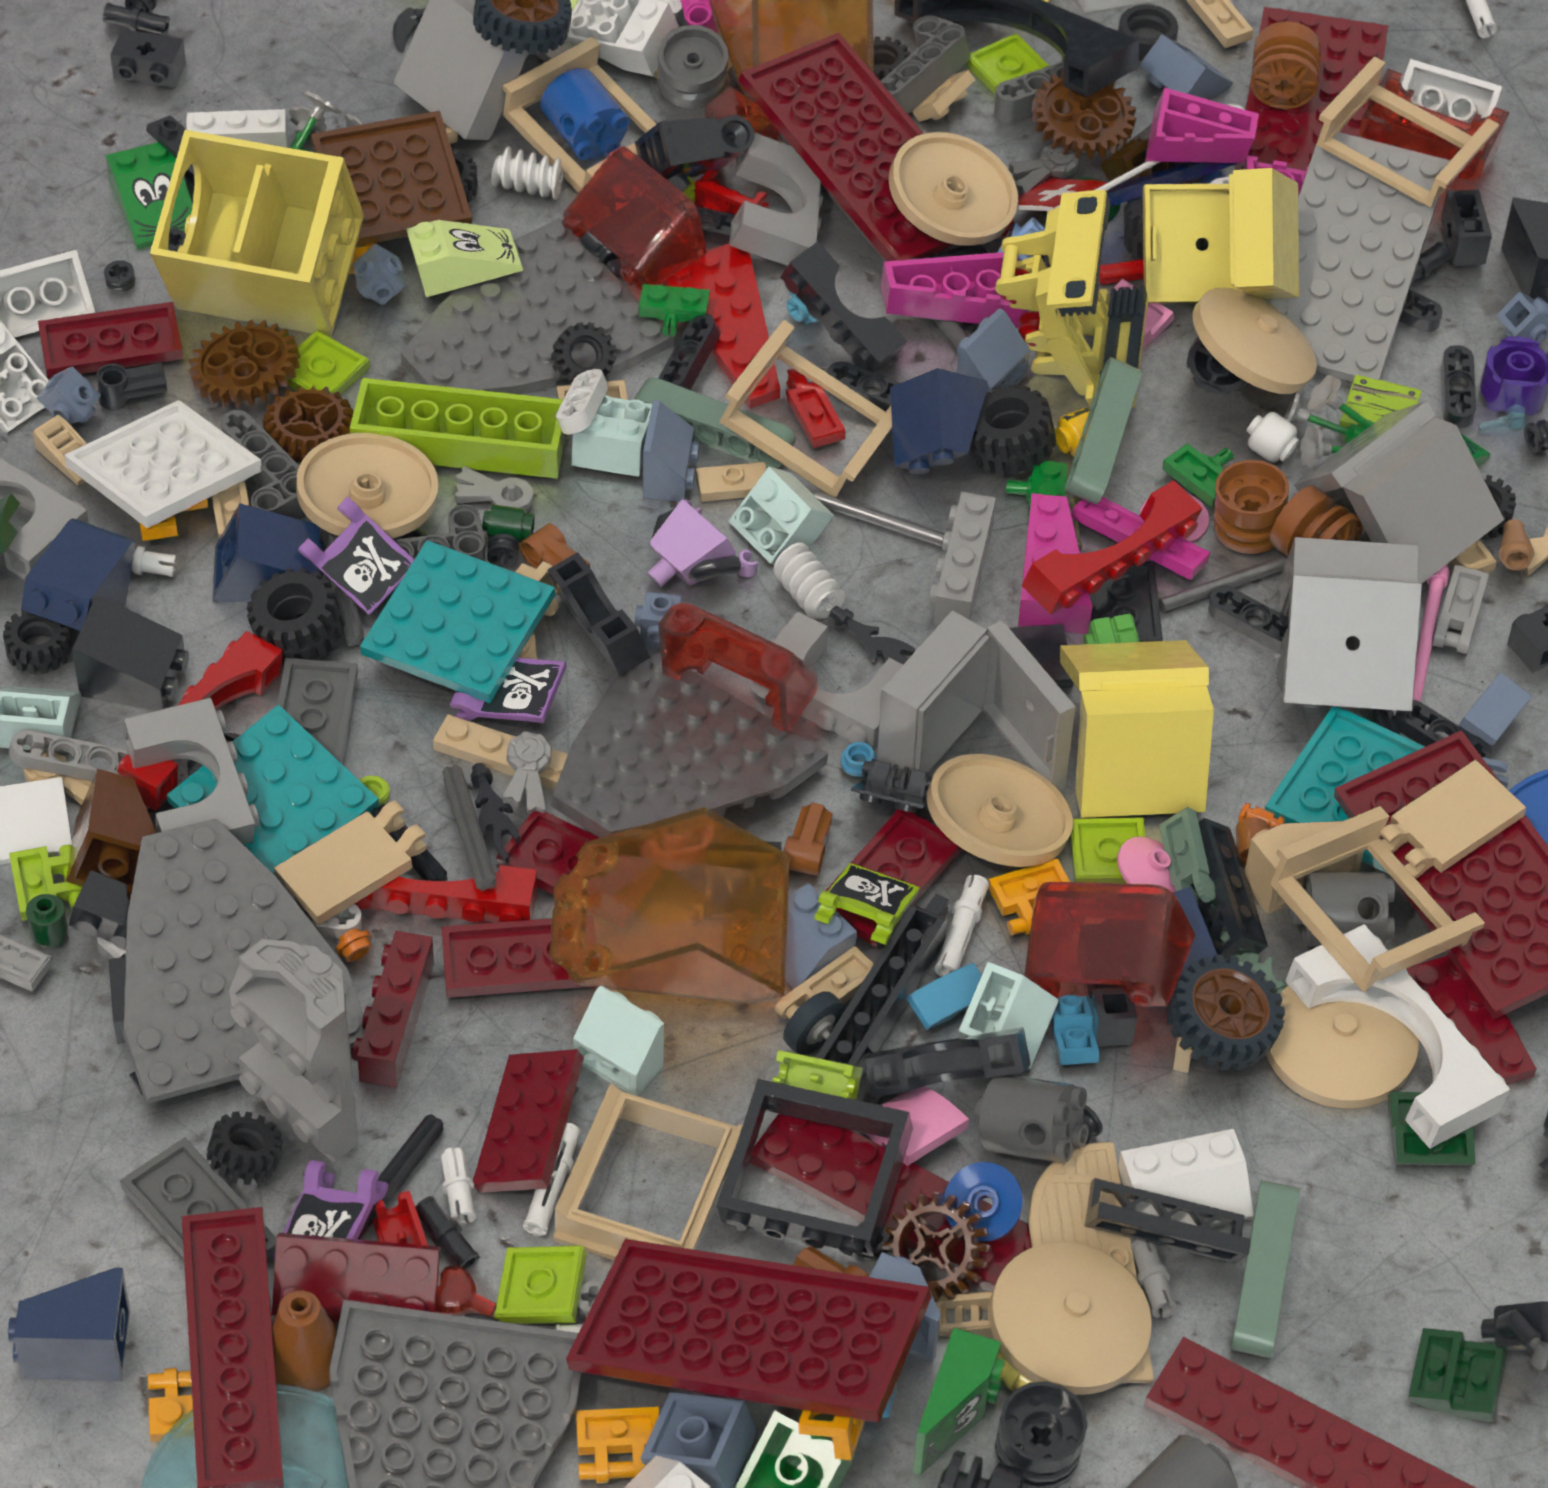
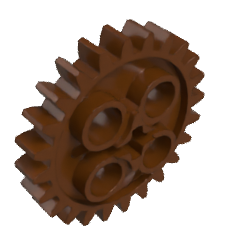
M1064 70L1062 71L1061 78L1052 74L1050 82H1042L1041 89L1036 90L1033 99L1031 121L1036 122V132L1044 131L1042 135L1043 141L1053 140L1052 149L1062 146L1064 147L1063 155L1068 154L1072 150L1075 151L1077 159H1079L1081 153H1086L1089 160H1092L1095 152L1102 158H1105L1107 150L1115 153L1118 146H1124L1127 139H1131L1137 119L1134 116L1136 107L1130 106L1132 97H1123L1125 93L1124 87L1115 89V82L1087 97L1063 86Z
M250 320L245 327L236 322L235 328L232 330L223 326V333L220 335L211 332L212 340H201L202 349H194L193 354L195 358L189 359L191 368L188 370L195 391L200 392L202 399L209 397L211 404L221 400L223 407L228 406L231 401L235 402L236 408H239L243 401H248L249 405L253 406L256 398L266 402V394L279 395L278 386L289 387L288 378H296L295 369L300 368L298 360L300 354L294 336H289L286 328L280 330L277 323L268 328L265 320L258 326H254L253 320Z

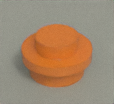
M358 928L349 930L339 938L340 943L335 950L338 956L345 958L346 962H354L366 956L373 949V945L370 942L372 936L367 930L360 931Z

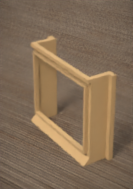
M593 36L503 85V91L506 93L503 116L543 157L544 155L548 156L549 163L552 166L557 158H561L563 178L585 200L593 190L639 164L635 143L590 167L585 172L524 109L540 101L547 86L556 77L568 70L583 68L595 74L624 112L645 133L656 125L599 67L597 61L601 44Z
M1373 57L1320 114L1318 120L1324 122L1316 145L1431 208L1435 200L1479 150H1483L1485 143L1497 131L1500 124L1488 118L1473 136L1463 132L1379 86L1378 82L1386 62ZM1369 99H1372L1461 149L1436 176L1431 190L1428 191L1333 138Z
M783 319L726 393L724 398L729 400L730 403L720 423L825 493L836 497L847 480L851 482L855 480L891 430V406L885 412L785 346L795 327ZM777 359H780L877 424L839 477L739 411Z
M1381 806L1279 848L1276 854L1280 858V862L1270 882L1272 888L1363 992L1377 981L1460 944L1462 946L1466 945L1472 933L1483 928L1485 924L1476 912L1453 922L1379 838L1381 836L1380 831L1385 827L1389 815ZM1366 849L1437 928L1430 933L1373 957L1370 964L1296 881L1298 878Z
M610 1083L555 1207V1233L553 1241L566 1246L584 1245L587 1252L611 1260H615L625 1239L695 1250L730 1166L743 1125L739 1124L737 1127L625 1093ZM619 1118L718 1148L680 1241L579 1210Z

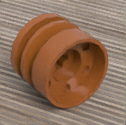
M1295 22L1274 23L1261 30L1255 38L1251 88L1254 95L1262 103L1273 108H1297L1311 101L1317 93L1321 43L1319 37L1309 27Z
M1244 460L1233 463L1222 470L1216 479L1214 531L1218 540L1227 548L1246 554H1258L1274 548L1269 540L1271 529L1276 518L1288 503L1289 482L1280 469L1264 461Z
M1310 485L1295 494L1284 506L1271 529L1269 540L1271 546L1288 557L1295 537L1359 541L1363 525L1356 514L1349 513V509L1344 506L1338 505L1335 507L1332 497L1316 486Z

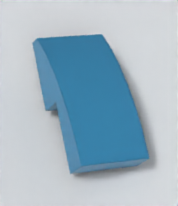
M971 963L911 993L906 999L925 1029L928 1030L953 1020L961 1011L968 1009L982 974L976 965Z
M1064 995L1057 998L1059 1002L1051 1019V1027L1060 1065L1098 1063L1099 1048L1092 1030L1093 1016L1087 997Z

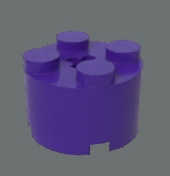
M1513 336L1501 339L1500 344L1495 347L1492 345L1489 348L1480 381V390L1486 400L1488 409L1494 412L1503 411L1534 415L1539 412L1548 395V351L1546 354L1540 349V343L1530 338Z

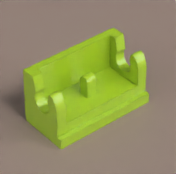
M778 1050L776 1062L780 1064L778 1076L773 1077V1082L853 1100L857 1099L863 1067Z

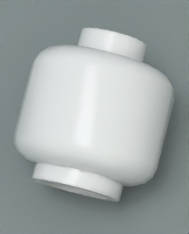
M1270 412L1263 418L1257 415L1246 430L1250 434L1248 440L1249 448L1269 463H1275L1279 459L1284 462L1299 443V439L1296 438V427L1276 412Z

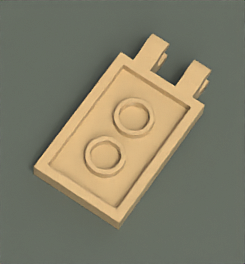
M1474 760L1391 816V823L1380 831V835L1384 837L1381 841L1392 853L1407 841L1415 847L1405 856L1409 864L1404 866L1415 879L1432 866L1441 873L1524 817L1526 806L1478 761Z
M394 800L387 803L375 818L367 811L274 867L275 876L311 918L320 925L412 868L411 857L421 854L427 849V845L422 840L426 837V833L415 824L409 827L397 842L394 841L389 833L397 831L405 825L404 819L400 816L404 813V809Z

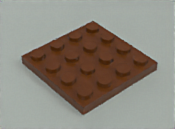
M440 110L311 134L314 153L342 157L345 160L364 214L356 246L408 237L406 229L422 222L443 220L472 224V214Z

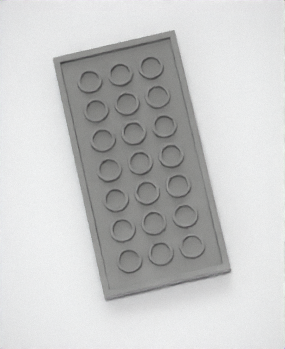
M1338 132L1333 138L1428 191L1431 190L1436 176L1450 162V160ZM1316 145L1298 197L1299 298L1264 299V301L1286 315L1305 335L1316 357L1317 373L1332 375L1335 378L1353 382L1355 374L1379 380L1381 379L1439 197L1430 208Z

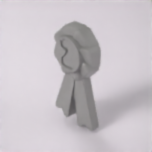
M466 466L462 467V473L455 476V481L459 483L456 484L457 492L455 494L456 503L458 504L491 501L495 505L529 510L534 499V490L529 482L524 479L509 477L497 482Z
M525 731L512 738L507 749L506 760L515 770V773L503 794V803H512L516 808H519L523 794L526 793L528 814L534 811L545 813L546 809L539 774L547 769L551 763L552 747L542 734Z

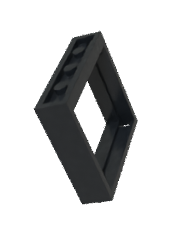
M758 1079L716 1205L721 1221L735 1225L738 1231H746L747 1228L762 1231L766 1236L777 1240L789 1237L798 1239L803 1244L811 1245L817 1249L828 1246L837 1248L843 1254L851 1257L853 1253L874 1257L913 1131L910 1112ZM766 1111L889 1138L862 1228L737 1199Z

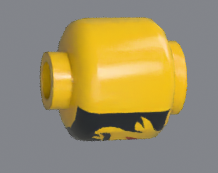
M1080 408L1063 415L1058 420L1057 428H1055L1056 444L1061 452L1068 453L1072 457L1075 456L1090 408Z

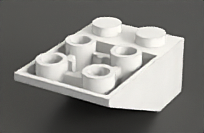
M579 0L572 11L571 24L566 41L577 45L593 36L601 44L599 58L625 71L653 76L658 67V49L662 39L672 30L679 28V25L668 2L658 0Z
M0 320V428L4 432L9 433L45 409L36 398L49 380Z

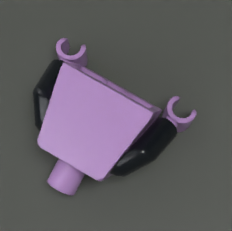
M682 499L675 509L660 514L657 517L650 546L660 560L647 574L661 588L675 574L687 585L691 586L697 582L734 573L747 578L753 577L757 572L759 562H750L752 553L747 549L742 550L739 557L734 556L736 552L729 540L701 515L702 508L694 509L692 502Z

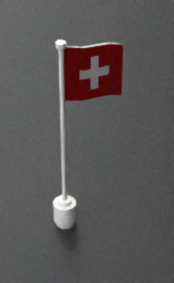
M1227 104V105H1229V106H1232V107H1236V108H1240V109L1245 110V109H1244L1242 106H1240V105H1237V104ZM1147 161L1110 182L1065 180L1054 177L1018 196L1017 210L1050 211L1060 206L1062 193L1093 190L1107 191L1159 162Z

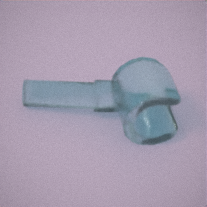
M1522 405L1509 406L1506 409V416L1479 423L1480 432L1506 426L1512 431L1521 430L1525 425V408Z

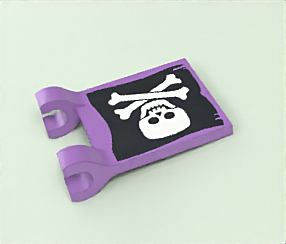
M347 496L338 506L337 510L350 520L351 524L324 552L309 538L298 548V551L322 571L363 611L370 615L398 586L414 559Z
M517 658L491 703L476 699L466 693L457 692L454 693L450 706L451 708H459L455 717L467 721H472L477 717L544 723L567 668L566 662Z
M311 1160L305 1170L303 1192L283 1233L358 1239L373 1205L385 1197L389 1185L386 1182L377 1181L380 1176L378 1171L364 1169L358 1179L357 1193L331 1189L336 1176L333 1173L324 1172L327 1167L325 1162Z

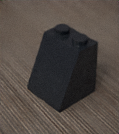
M1513 197L1501 250L1521 292L1534 300L1540 297L1548 304V203Z
M95 596L72 649L81 697L153 711L165 709L168 700L174 699L178 687V675L180 671L185 672L189 660V652L184 650L182 634L101 596Z

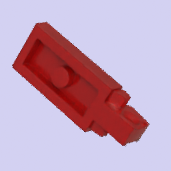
M795 369L787 370L788 381H786L788 389H785L787 401L813 448L844 440L846 435L845 428L823 388L813 381L808 383L806 377Z

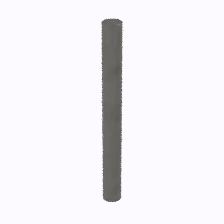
M819 491L814 493V496L829 510L941 547L943 545L945 534L943 532Z
M1283 555L1160 598L1159 607L1162 612H1166L1206 598L1218 587L1228 586L1234 588L1283 571L1287 558Z

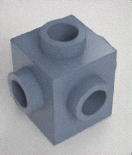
M374 244L353 263L358 292L367 299L371 298L384 305L406 286L400 257L377 244Z
M1519 291L1496 315L1507 327L1504 331L1509 337H1526L1538 343L1548 337V304L1540 297L1534 300Z
M71 366L53 375L36 399L51 413L52 417L60 415L71 425L78 421L84 423L94 414L96 409L93 406L101 394L92 386L87 378L83 377Z
M646 592L643 606L637 605L634 621V625L640 627V635L645 647L676 651L679 632L685 633L687 624V611H681L682 596Z

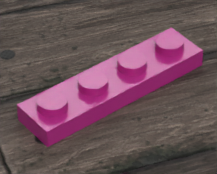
M1103 496L1097 505L1082 499L1073 507L1071 516L1072 519L1111 538L1117 543L1132 535L1144 523V520L1139 515ZM1179 537L1174 540L1167 550L1161 553L1156 551L1148 559L1191 580L1208 563L1210 552Z

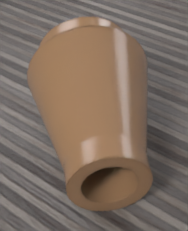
M1512 519L1503 525L1499 559L1508 569L1522 570L1531 563L1534 557V549L1525 532L1523 522Z

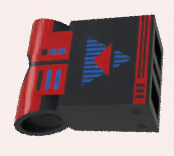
M729 115L718 120L712 117L658 122L635 141L645 186L663 183L681 171L691 178L705 174L709 169L716 170L717 172L752 145L754 130L750 122L738 115Z

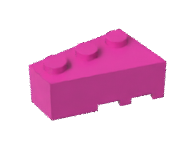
M1164 88L1153 114L1145 161L1244 163L1255 139L1259 114Z

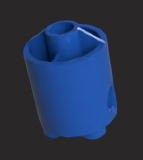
M576 68L564 72L547 86L542 95L540 107L544 116L578 159L592 160L602 155L610 157L619 152L621 148L620 142L627 133L630 118L590 70Z

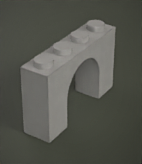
M754 133L752 145L737 157L735 176L774 190L786 200L792 213H779L744 201L731 222L729 245L787 266L790 261L817 242V234L822 221L818 217V211L823 201V195L820 194L822 183L792 146Z
M0 455V499L12 493L20 502L19 506L33 513L32 518L18 530L16 537L7 551L4 552L6 568L25 579L71 518L89 524L88 513L81 503L69 500L61 495L53 486L41 483L33 478L28 471L18 469Z
M797 611L751 666L750 689L760 697L770 699L782 705L791 713L799 714L813 721L822 729L830 730L844 737L850 743H866L874 751L878 747L881 689L903 664L889 658L867 685L853 692L832 693L815 686L807 678L806 674L827 650L828 626Z
M211 698L125 718L123 738L134 768L172 759H189L207 767L218 783L210 796L198 803L156 813V833L216 818L242 844L254 842V830L256 826H259L258 813L254 804L248 805L245 796L248 794L246 778L243 772L237 774L234 763H237L234 744L232 741L226 742L223 732H226L223 713L221 710L215 711Z

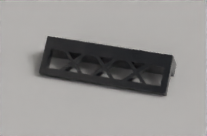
M1203 818L1199 821V827L1209 867V877L1214 882L1215 897L1218 900L1214 918H1211L1209 913L1212 900L1208 903L1204 902L1197 894V902L1199 903V910L1217 955H1224V959L1239 948L1259 954L1268 947V943L1231 829L1215 821ZM1193 883V884H1191L1190 886H1191V887L1193 888V890L1196 892V890H1195L1196 888H1195L1194 883ZM1225 926L1230 939L1220 946L1218 940L1222 928Z
M1097 1178L1091 1181L1084 1227L1230 1263H1236L1249 1255L1251 1239L1242 1237L1245 1215ZM1101 1191L1114 1194L1122 1207L1099 1202ZM1127 1198L1134 1199L1135 1201L1130 1203ZM1141 1201L1150 1203L1159 1216L1135 1211L1133 1207ZM1164 1207L1171 1208L1173 1210L1167 1212ZM1178 1211L1187 1212L1196 1225L1172 1220L1170 1216ZM1201 1216L1207 1217V1218H1210V1219L1205 1222L1204 1219H1203ZM1215 1220L1231 1223V1234L1212 1230L1208 1225Z

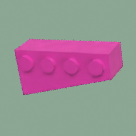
M1004 252L884 262L880 288L886 314L980 324L984 318H989L1000 308L1006 312L1014 326L1019 328L1021 327L1019 318L1028 310L1011 308L1009 306L1010 301L1003 299L995 290L996 282L1000 279Z
M1032 493L1022 583L1032 563L1053 550L1057 549L1061 554L1080 553L1067 497ZM1022 587L1018 627L1063 624L1064 632L1087 634L1092 613L1090 595L1086 593L1069 609L1063 607L1050 615Z

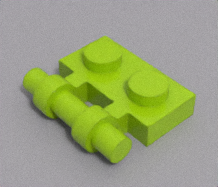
M72 845L61 846L59 848L60 856L48 857L47 846L9 853L22 921L27 920L26 906L29 901L41 894H52L59 897L62 901L66 900L70 904L71 911L73 910V906L83 886L66 882ZM52 875H63L65 882L54 884Z

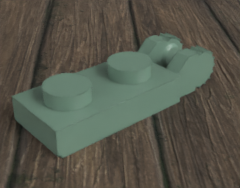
M1186 807L1159 825L1164 851L1168 853L1171 859V864L1168 866L1172 886L1175 887V891L1191 887L1190 885L1194 883L1196 892L1192 887L1191 889L1196 902L1198 894L1201 900L1208 903L1215 899V885L1208 875L1210 872L1197 813L1195 810Z

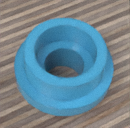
M854 742L848 745L842 752L840 763L842 769L847 774L855 777H864L865 775H862V768L865 760L872 762V759H877V756L870 745L863 742Z

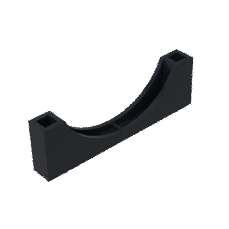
M894 0V15L911 23H915L916 20L924 16H936L947 21L986 22L1019 29L1042 39L1051 45L1064 60L1063 86L1087 97L1138 68L1139 39L1043 0Z

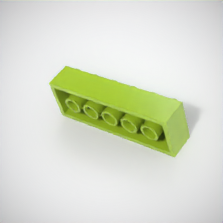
M362 378L350 425V434L372 433L403 440L420 450L431 461L432 465L455 468L466 466L473 470L558 479L567 434L562 433L556 418V414L564 399Z

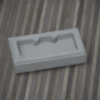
M0 934V978L33 992L53 965L52 956Z

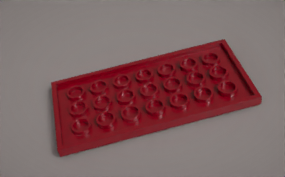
M1264 7L1259 33L1271 24L1286 21L1307 26L1319 37L1321 43L1319 83L1317 93L1311 101L1297 108L1280 109L1262 103L1254 95L1250 80L1245 110L1258 113L1259 116L1255 139L1247 155L1258 157L1257 162L1273 165L1274 160L1287 162V168L1306 171L1307 166L1309 167L1324 124V122L1318 120L1320 114L1373 57L1383 61L1389 25ZM1369 99L1339 132L1371 140L1377 102ZM1245 161L1244 163H1235L1234 170H1244Z
M839 32L741 72L738 82L886 261L924 259L955 245L940 241L922 232L897 207L889 187L890 167L899 149L910 139L924 133Z
M1461 730L1334 789V798L1349 819L1381 806L1389 815L1385 825L1387 826L1391 823V816L1474 760L1478 761L1497 780L1498 778ZM1524 816L1440 873L1432 866L1416 878L1419 884L1453 922L1475 912L1485 922L1483 928L1472 933L1466 945L1462 946L1460 944L1445 952L1493 1019L1548 994V845L1528 818ZM1407 841L1393 854L1405 866L1409 864L1405 856L1415 847ZM1398 885L1431 932L1436 930V926Z
M625 1239L566 1357L569 1370L880 1423L930 1303L931 1292L928 1286Z

